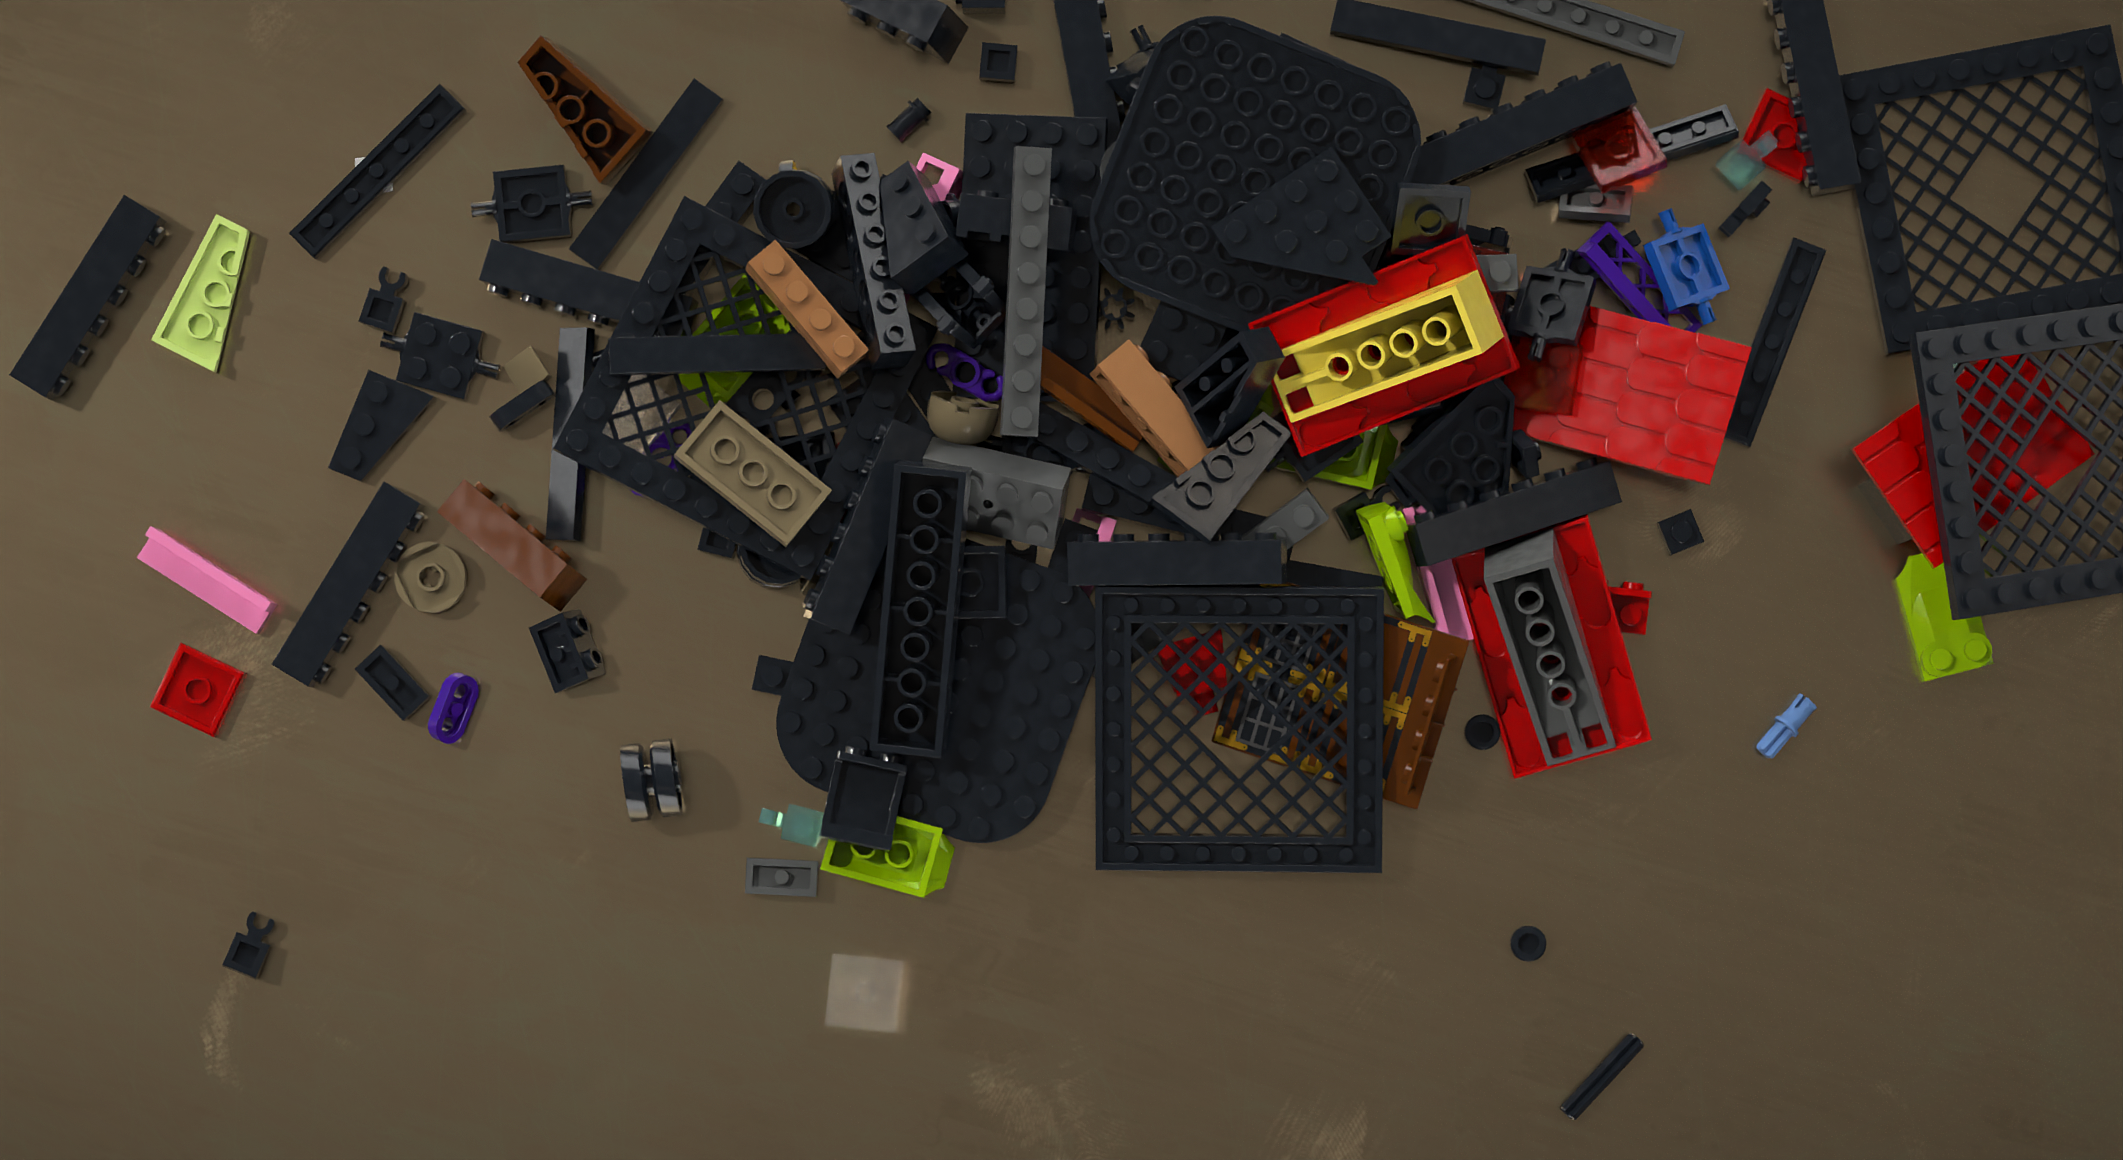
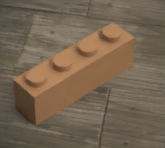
M776 239L747 263L745 269L797 332L805 338L837 379L866 356L869 349Z
M1128 339L1098 364L1090 375L1175 475L1179 477L1185 471H1189L1212 450H1216L1220 446L1206 448L1182 400L1171 389L1172 384L1162 372H1157L1148 362V355L1139 345H1134Z

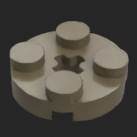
M422 542L410 547L403 553L397 565V571H395V587L401 599L412 608L427 613L443 612L454 606L465 593L467 587L466 567L459 554L446 545ZM427 568H431L433 572L439 571L440 573L435 587H432L429 583H422L421 579L426 576L424 570Z

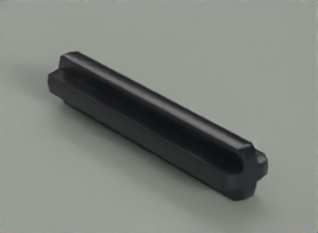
M1628 1034L1561 1105L1562 1112L1571 1120H1576L1643 1049V1042L1635 1034Z

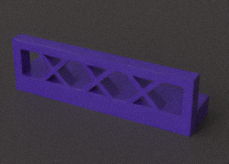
M1606 222L1577 250L1582 258L1637 318L1671 326L1668 323L1669 314H1681L1689 322V325L1684 330L1695 333L1702 326L1700 321L1686 306L1669 312L1664 297L1662 309H1655L1645 298V288H1658L1660 290L1654 272L1611 222ZM1607 234L1617 242L1616 258L1608 257L1598 245ZM1623 250L1630 258H1622ZM1622 262H1635L1640 268L1639 283H1632L1622 272ZM1646 276L1653 284H1646Z

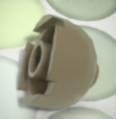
M941 390L931 392L927 406V419L931 430L938 438L956 444L978 445L988 439L994 431L999 416V405L997 403L985 402L979 398L971 399L956 396L957 392Z

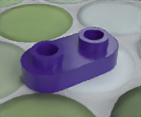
M458 672L449 675L443 682L428 721V731L434 739L451 744L463 735L479 692L478 684L474 678Z

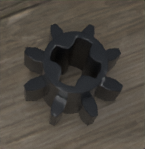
M1105 288V298L1099 302V307L1101 308L1099 319L1103 318L1106 322L1105 331L1110 328L1111 324H1117L1118 328L1123 331V320L1125 318L1134 320L1135 318L1133 313L1127 311V307L1132 306L1135 300H1125L1122 297L1123 288H1120L1117 294H1110V291ZM1113 301L1116 306L1122 304L1123 308L1120 309L1119 317L1115 318L1112 313H1105L1108 310V302Z

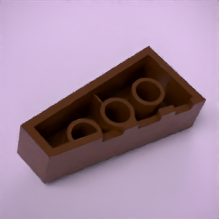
M540 35L517 62L543 101L546 102L557 122L570 137L575 148L587 162L600 184L608 185L653 133L649 127L549 38Z
M463 479L437 512L537 596L561 612L587 581V578L569 564L572 558L557 545L552 550L545 545L543 541L546 536L531 524L525 528L517 522L521 515L505 502L501 507L491 500L495 494L478 481L473 486Z

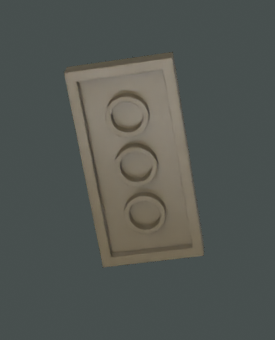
M720 400L674 454L676 460L785 547L789 545L832 492L828 486Z

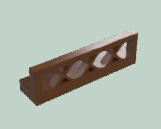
M1042 345L1040 389L1116 444L1133 452L1143 437L1099 385Z

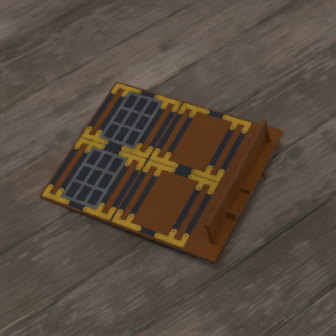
M1290 582L1283 584H1258V586H1300ZM1384 613L1383 799L1418 809L1443 727H1445V719L1453 694L1458 690L1455 687L1467 652L1469 640ZM1247 623V624H1246V627H1245V631H1246L1253 623ZM1288 624L1263 625L1276 637ZM1324 624L1299 625L1312 637ZM1335 624L1347 636L1348 624ZM1257 627L1244 642L1258 654L1271 640ZM1293 627L1280 642L1294 655L1307 640ZM1330 628L1316 640L1329 655L1343 642ZM1276 645L1261 658L1274 672L1289 660ZM1311 645L1298 660L1312 673L1325 658ZM1241 646L1237 656H1235L1234 667L1240 672L1253 659ZM1347 646L1334 658L1346 672ZM1258 663L1244 675L1257 690L1271 677ZM1293 663L1279 677L1294 690L1307 676ZM1329 663L1316 678L1330 690L1343 676ZM1231 674L1229 682L1235 677L1233 674ZM1238 681L1225 694L1211 741L1261 758L1288 729ZM1276 681L1262 693L1275 708L1289 695ZM1311 681L1297 695L1312 708L1325 694ZM1347 682L1334 694L1346 708ZM1294 699L1280 711L1292 725H1295L1307 713ZM1328 699L1315 713L1330 726L1343 712ZM1312 717L1298 729L1310 743L1325 731ZM1347 717L1333 730L1346 744ZM1294 735L1279 747L1292 761L1306 749ZM1328 735L1316 749L1330 761L1342 747ZM1276 752L1267 759L1286 767L1289 766ZM1311 752L1297 765L1304 773L1313 776L1324 767ZM1346 753L1333 766L1347 779ZM1329 770L1321 777L1322 779L1342 785Z

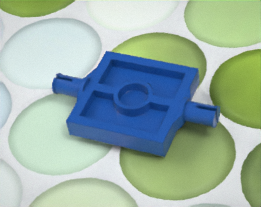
M1672 208L1658 213L1666 233L1660 239L1651 241L1643 245L1669 312L1684 306H1696L1703 326L1716 321L1717 318L1709 300L1713 299L1715 295L1729 290L1730 287L1704 223L1691 228H1679Z

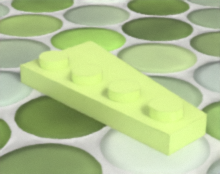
M217 214L215 215L151 339L152 341L217 373L249 239V230Z

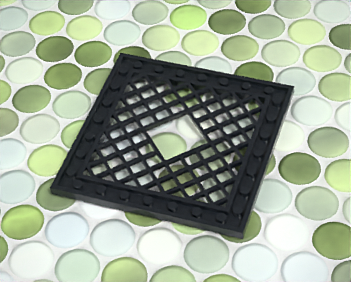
M2111 24L1839 75L1861 183L1853 189L1886 355L1911 350L1909 334L2123 303V83ZM2080 68L2082 78L2069 69ZM2058 72L2050 86L2034 77ZM2063 75L2080 85L2070 100L2054 90ZM2024 78L2015 93L2000 83ZM2029 81L2045 91L2036 106H2033L2019 96ZM1989 85L1980 99L1965 90ZM1994 88L2011 98L2001 113L1984 103ZM2083 90H2085L2089 113L2075 104ZM1955 91L1946 106L1931 97V95ZM1960 94L1976 104L1966 120L1950 110ZM2050 95L2066 105L2057 120H2054L2040 110ZM1920 98L1911 112L1896 103ZM1925 101L1941 111L1932 126L1915 116ZM2015 102L2031 112L2022 127L2005 117ZM1886 104L1877 117L1875 106ZM1890 107L1907 118L1897 133L1881 123ZM1980 108L1996 118L1987 134L1971 124ZM2070 109L2087 119L2078 134H2075L2061 124ZM1945 115H1948L1962 125L1953 140L1936 130ZM2035 116H2038L2052 126L2043 141L2026 131ZM1911 121L1927 131L1918 147L1902 137ZM2001 122L2017 132L2008 148L1992 138ZM2090 125H2092L2096 147L2082 139ZM1966 129L1983 139L1974 154L1957 144ZM1880 130L1893 138L1885 151ZM2056 130H2059L2073 140L2064 155L2047 145ZM1932 135L1948 145L1939 161L1922 150ZM2022 136L2038 146L2029 162L2013 152ZM1897 142L1914 152L1904 167L1887 157ZM1987 143L2045 181L2008 237L1950 199ZM2077 144L2094 154L2084 169L2068 159ZM1953 149L1969 159L1959 175L1943 164ZM2043 150L2059 160L2050 175H2047L2033 165ZM1918 156L1935 166L1925 181L1908 171ZM2097 159H2099L2103 182L2089 173ZM2064 164L2080 174L2071 189H2068L2054 179ZM1887 165L1900 173L1892 185ZM1938 170H1941L1955 180L1946 195L1929 185ZM1904 176L1920 186L1911 202L1895 192ZM2084 178L2101 188L2091 204L2075 193ZM2049 185H2052L2066 195L2057 210L2040 200ZM1925 190L1941 200L1932 216L1915 205ZM2105 193L2110 216L2096 208ZM1894 199L1907 207L1899 220ZM2070 199H2073L2087 209L2077 224L2061 214ZM1946 204L1962 214L1952 230L1936 220ZM2036 205L2052 215L2043 231L2027 221ZM1911 210L1928 221L1918 236L1901 226ZM2091 213H2094L2108 223L2098 238L2082 228ZM1967 218L1983 228L1973 244L1957 234ZM2057 219L2073 229L2064 244H2061L2047 234ZM1932 225L1948 235L1939 250L1922 240ZM2022 225L2038 236L2029 251L2012 241ZM2111 228H2113L2117 251L2103 242ZM1987 232L2003 242L1994 258L1978 248ZM2078 233L2094 243L2084 259L2068 249ZM1901 234L1913 241L1906 254L1904 253ZM1952 239H1955L1969 249L1960 264H1957L1943 254ZM2043 240L2059 250L2050 265L2033 255ZM1918 245L1934 255L1925 271L1908 261ZM2008 246L2024 256L2015 272L1999 262ZM2099 247L2115 257L2105 273L2089 263ZM1973 253L1990 263L1981 278H1978L1964 268ZM2064 254L2080 264L2071 279L2054 269ZM1939 259L1955 269L1946 285L1929 275ZM2029 260L2045 270L2036 286L2020 276ZM2120 262L2122 273L2111 275L2117 264ZM1994 267L2011 277L2001 293L1985 282ZM1908 268L1921 276L1913 289L1911 288ZM2084 268H2087L2099 277L2076 282ZM1960 273L1976 283L1966 299L1950 289ZM2050 274L2064 283L2062 285L2041 288ZM1925 280L1942 290L1932 305H1929L1915 295ZM2015 281L2030 290L2006 295ZM1981 287L1995 296L1993 298L1972 301ZM1946 294L1961 303L1937 308ZM1915 303L1924 308L1925 311L1916 312Z
M684 196L611 338L652 337L656 328L660 337H666L663 325L679 320L682 322L686 336H692L687 318L702 313L706 314L711 331L696 336L719 335L737 329L739 335H745L743 327L758 322L762 323L765 334H771L767 320L783 314L780 310L764 314L759 296L765 293L762 289H756L753 278L745 269L747 263L772 242ZM699 246L710 251L694 257ZM783 248L843 320L863 331L854 284ZM720 257L742 269L725 274ZM714 258L719 276L701 281L695 263ZM690 265L695 283L677 288ZM745 274L751 292L732 297L727 279ZM721 281L727 300L709 305L703 287ZM697 289L703 307L684 312L679 294ZM672 297H674L679 314L661 320ZM753 298L759 316L740 321L735 303ZM729 305L735 324L716 329L711 310ZM908 312L916 351L906 367L877 369L869 386H867L862 369L870 367V361L861 364L858 362L845 374L856 371L862 390L846 395L843 393L839 379L836 378L831 370L829 374L813 379L810 371H804L806 381L788 386L784 371H777L790 412L750 425L755 429L769 425L774 444L781 450H783V446L800 441L806 460L798 463L803 467L808 465L811 474L818 478L814 463L832 458L820 480L832 490L831 494L787 547L782 545L710 486L708 488L689 478L688 476L694 475V473L690 470L684 472L681 463L674 458V454L680 447H675L670 429L689 424L692 433L696 429L694 421L704 419L715 406L705 373H699L702 387L686 392L683 390L678 374L646 375V378L628 383L632 375L609 376L607 343L553 450L810 581L830 543V537L835 525L841 521L846 511L844 503L848 493L852 488L856 490L861 478L858 475V469L863 458L866 455L870 456L875 443L871 439L879 422L883 423L885 418L893 419L938 328ZM787 320L791 333L788 334L798 333L796 329L792 326V324ZM865 336L860 337L862 342H866ZM673 375L679 394L660 399L654 381ZM833 379L838 397L820 402L814 384ZM649 383L654 402L636 407L630 388ZM809 386L814 405L796 410L790 391ZM625 391L630 409L612 414L621 395ZM705 392L710 411L692 416L686 397ZM864 395L854 416L851 417L846 400ZM681 400L686 418L667 423L662 405ZM840 402L846 421L828 426L822 408ZM656 407L662 426L643 431L638 412ZM817 410L822 429L804 434L798 415ZM632 415L638 433L619 439L613 420ZM793 418L798 436L780 441L774 423ZM607 422L613 438L602 433ZM847 427L837 449H835L830 432ZM664 431L670 450L651 455L646 436ZM824 434L830 452L812 458L806 439ZM640 439L645 455L624 443ZM672 455L677 471L656 460Z
M2123 303L1909 334L1952 620L2123 593V546L2120 550H2117L2107 541L2115 527L2123 533V523L2120 521L2123 516V492L2115 486L2123 472V458L2120 460L2109 450L2117 436L2123 441V414L2116 425L2104 415L2111 402H2114L2123 410V400L2116 395L2123 385V369L2111 360L2119 346L2123 349ZM2113 341L2106 354L2093 345ZM2082 346L2075 358H2072L2062 349ZM2052 350L2044 363L2031 354ZM2088 350L2100 360L2093 374L2080 364ZM2020 355L2013 367H2010L2000 358ZM2057 355L2070 365L2062 379L2049 369ZM1989 359L1981 372L1969 363ZM2026 359L2039 369L2031 383L2018 373ZM1995 364L2008 374L2000 387H1997L1987 378ZM2106 366L2119 376L2111 389L2098 380ZM1963 369L1976 378L1969 392H1966L1956 383ZM2075 371L2088 380L2080 394L2067 384ZM2044 375L2057 385L2049 399L2036 389ZM2013 380L2026 389L2018 403L2005 393ZM1982 384L1995 394L1987 408L1974 398ZM2093 386L2106 396L2098 410L2086 400ZM2062 391L2075 400L2067 414L2055 405ZM1958 395L1963 398V401L1960 405L1958 401ZM2032 395L2044 405L2036 419L2023 409ZM2000 400L2013 409L2005 424L1992 413ZM1969 404L1982 414L1974 428L1961 418ZM2081 406L2093 415L2086 429L2073 420ZM2050 410L2099 451L2065 505L2016 465ZM2019 415L2032 425L2023 439L2010 429ZM1987 420L2000 429L1992 444L1979 434ZM2099 421L2112 431L2103 445L2091 435ZM1963 430L1969 434L1966 440H1964ZM2006 435L2019 445L2010 459L1998 450ZM1974 440L1987 449L1979 464L1967 455V451ZM1993 455L2006 465L1998 479L1985 470ZM2104 457L2117 466L2109 480L2096 470ZM1969 466L1974 470L1971 477L1969 473ZM2011 471L2024 480L2016 495L2003 485ZM1980 475L1993 485L1985 499L1972 490ZM2091 477L2104 486L2096 500L2084 491ZM2030 486L2042 496L2034 510L2021 500ZM1998 491L2011 501L2003 515L1990 505ZM2110 492L2122 501L2114 515L2102 506ZM2079 497L2091 506L2084 520L2071 511ZM1974 501L1980 506L1976 512ZM2048 501L2060 511L2053 525L2040 516ZM2017 506L2030 516L2021 530L2009 521ZM1985 511L1998 521L1990 535L1977 525ZM2097 512L2109 521L2102 535L2089 526ZM2066 517L2078 526L2071 540L2058 531ZM2035 521L2047 531L2040 545L2027 536ZM2003 527H2006L2016 536L2009 550H2006L1996 541ZM2084 532L2097 542L2089 556L2076 546ZM2053 537L2066 547L2058 561L2045 551ZM1980 538H1982L1985 541L1982 548L1980 545ZM2022 542L2035 552L2027 565H2024L2014 556ZM1991 547L2003 556L1995 571L1983 562ZM2102 548H2105L2114 556V558L2094 561ZM2072 552L2083 561V563L2064 565ZM2041 557L2052 566V568L2033 570ZM2009 562L2021 571V573L2002 575ZM1985 573L1989 575L1990 578H1985Z
M1096 585V870L1382 873L1384 587ZM1132 623H1144L1132 635ZM1155 623L1180 624L1167 636ZM1190 623L1217 624L1202 636ZM1226 623L1253 624L1239 637ZM1263 624L1288 625L1275 637ZM1299 624L1324 625L1311 637ZM1335 624H1348L1347 636ZM1148 627L1163 640L1150 654L1136 641ZM1184 627L1199 640L1186 654L1172 641ZM1221 627L1235 640L1222 654L1207 641ZM1257 627L1271 640L1258 654L1244 642ZM1293 627L1307 640L1294 655L1280 642ZM1328 628L1343 641L1330 655L1316 642ZM1132 645L1145 657L1133 671ZM1166 645L1181 658L1168 672L1154 659ZM1202 645L1217 658L1204 672L1190 659ZM1238 645L1253 658L1240 672L1226 659ZM1275 645L1289 658L1276 672L1261 659ZM1311 645L1325 658L1312 673L1298 660ZM1346 646L1347 672L1334 660ZM1149 662L1163 675L1150 689L1136 676ZM1184 663L1199 676L1187 689H1184L1172 677ZM1220 663L1235 676L1222 690L1208 677ZM1256 663L1271 676L1258 690L1244 677ZM1293 663L1307 676L1294 690L1279 677ZM1329 663L1343 676L1330 690L1316 678ZM1167 680L1181 693L1168 707L1154 694ZM1132 681L1145 693L1133 706ZM1202 681L1217 694L1204 707L1189 694ZM1238 681L1288 729L1240 778L1190 730ZM1274 681L1289 694L1276 708L1262 695ZM1311 681L1325 694L1312 708L1297 695ZM1346 682L1347 708L1334 696ZM1148 698L1163 711L1150 725L1136 712ZM1184 698L1199 711L1186 725L1172 712ZM1292 699L1307 712L1295 725H1292L1280 713ZM1328 699L1343 712L1330 726L1315 713ZM1132 716L1145 728L1133 741ZM1166 716L1181 729L1168 743L1154 730ZM1310 717L1325 730L1312 743L1298 731ZM1346 717L1347 744L1333 731ZM1149 733L1163 746L1150 760L1136 747ZM1184 734L1199 747L1186 760L1172 748ZM1292 735L1306 747L1294 761L1279 748ZM1328 735L1342 747L1330 761L1316 749ZM1166 751L1181 764L1168 778L1154 765ZM1132 752L1145 764L1133 777ZM1202 752L1216 764L1204 778L1189 765ZM1274 752L1289 765L1275 779L1261 766ZM1310 752L1324 765L1312 779L1297 766ZM1346 753L1347 779L1333 766ZM1148 769L1163 782L1150 795L1136 783ZM1184 769L1199 782L1186 796L1172 783ZM1220 769L1234 782L1222 796L1207 783ZM1256 770L1270 782L1258 796L1243 783ZM1292 770L1306 782L1293 797L1279 784ZM1328 770L1342 783L1329 797L1315 784ZM1132 787L1145 799L1133 812ZM1166 787L1180 799L1168 813L1154 801ZM1202 787L1217 800L1204 813L1190 801ZM1238 787L1252 800L1239 814L1225 801ZM1274 787L1288 800L1276 814L1261 801ZM1310 788L1324 800L1312 814L1297 802ZM1346 788L1347 814L1333 802ZM1148 804L1163 817L1150 831L1136 818ZM1184 805L1198 817L1186 831L1172 818ZM1220 805L1234 817L1222 831L1207 818ZM1256 805L1270 818L1258 831L1243 819ZM1292 805L1306 818L1293 832L1279 819ZM1328 805L1342 818L1329 832L1315 819ZM1168 822L1178 833L1156 832ZM1203 822L1214 834L1192 832ZM1239 822L1250 834L1227 833ZM1132 823L1143 833H1132ZM1275 823L1285 834L1263 833ZM1311 823L1322 835L1300 833ZM1346 824V835H1335Z

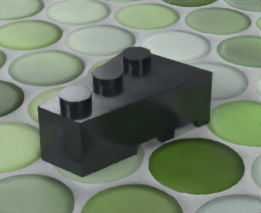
M840 0L849 9L847 14L863 24H866L868 20L876 24V28L885 35L892 38L897 36L905 40V43L920 52L925 51L947 64L951 61L969 28L948 5L938 0Z
M907 161L880 181L891 279L910 295H913L969 255L961 238L956 236V229L929 178Z
M1269 327L1239 332L1175 386L1206 448L1221 446L1229 437L1246 425L1285 359Z

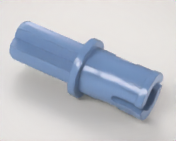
M1799 693L1781 716L1774 718L1776 723L1757 744L1759 752L1767 758H1774L1792 736L1796 737L1799 734L1797 730L1812 712L1817 709L1816 705L1809 698H1805L1803 694Z

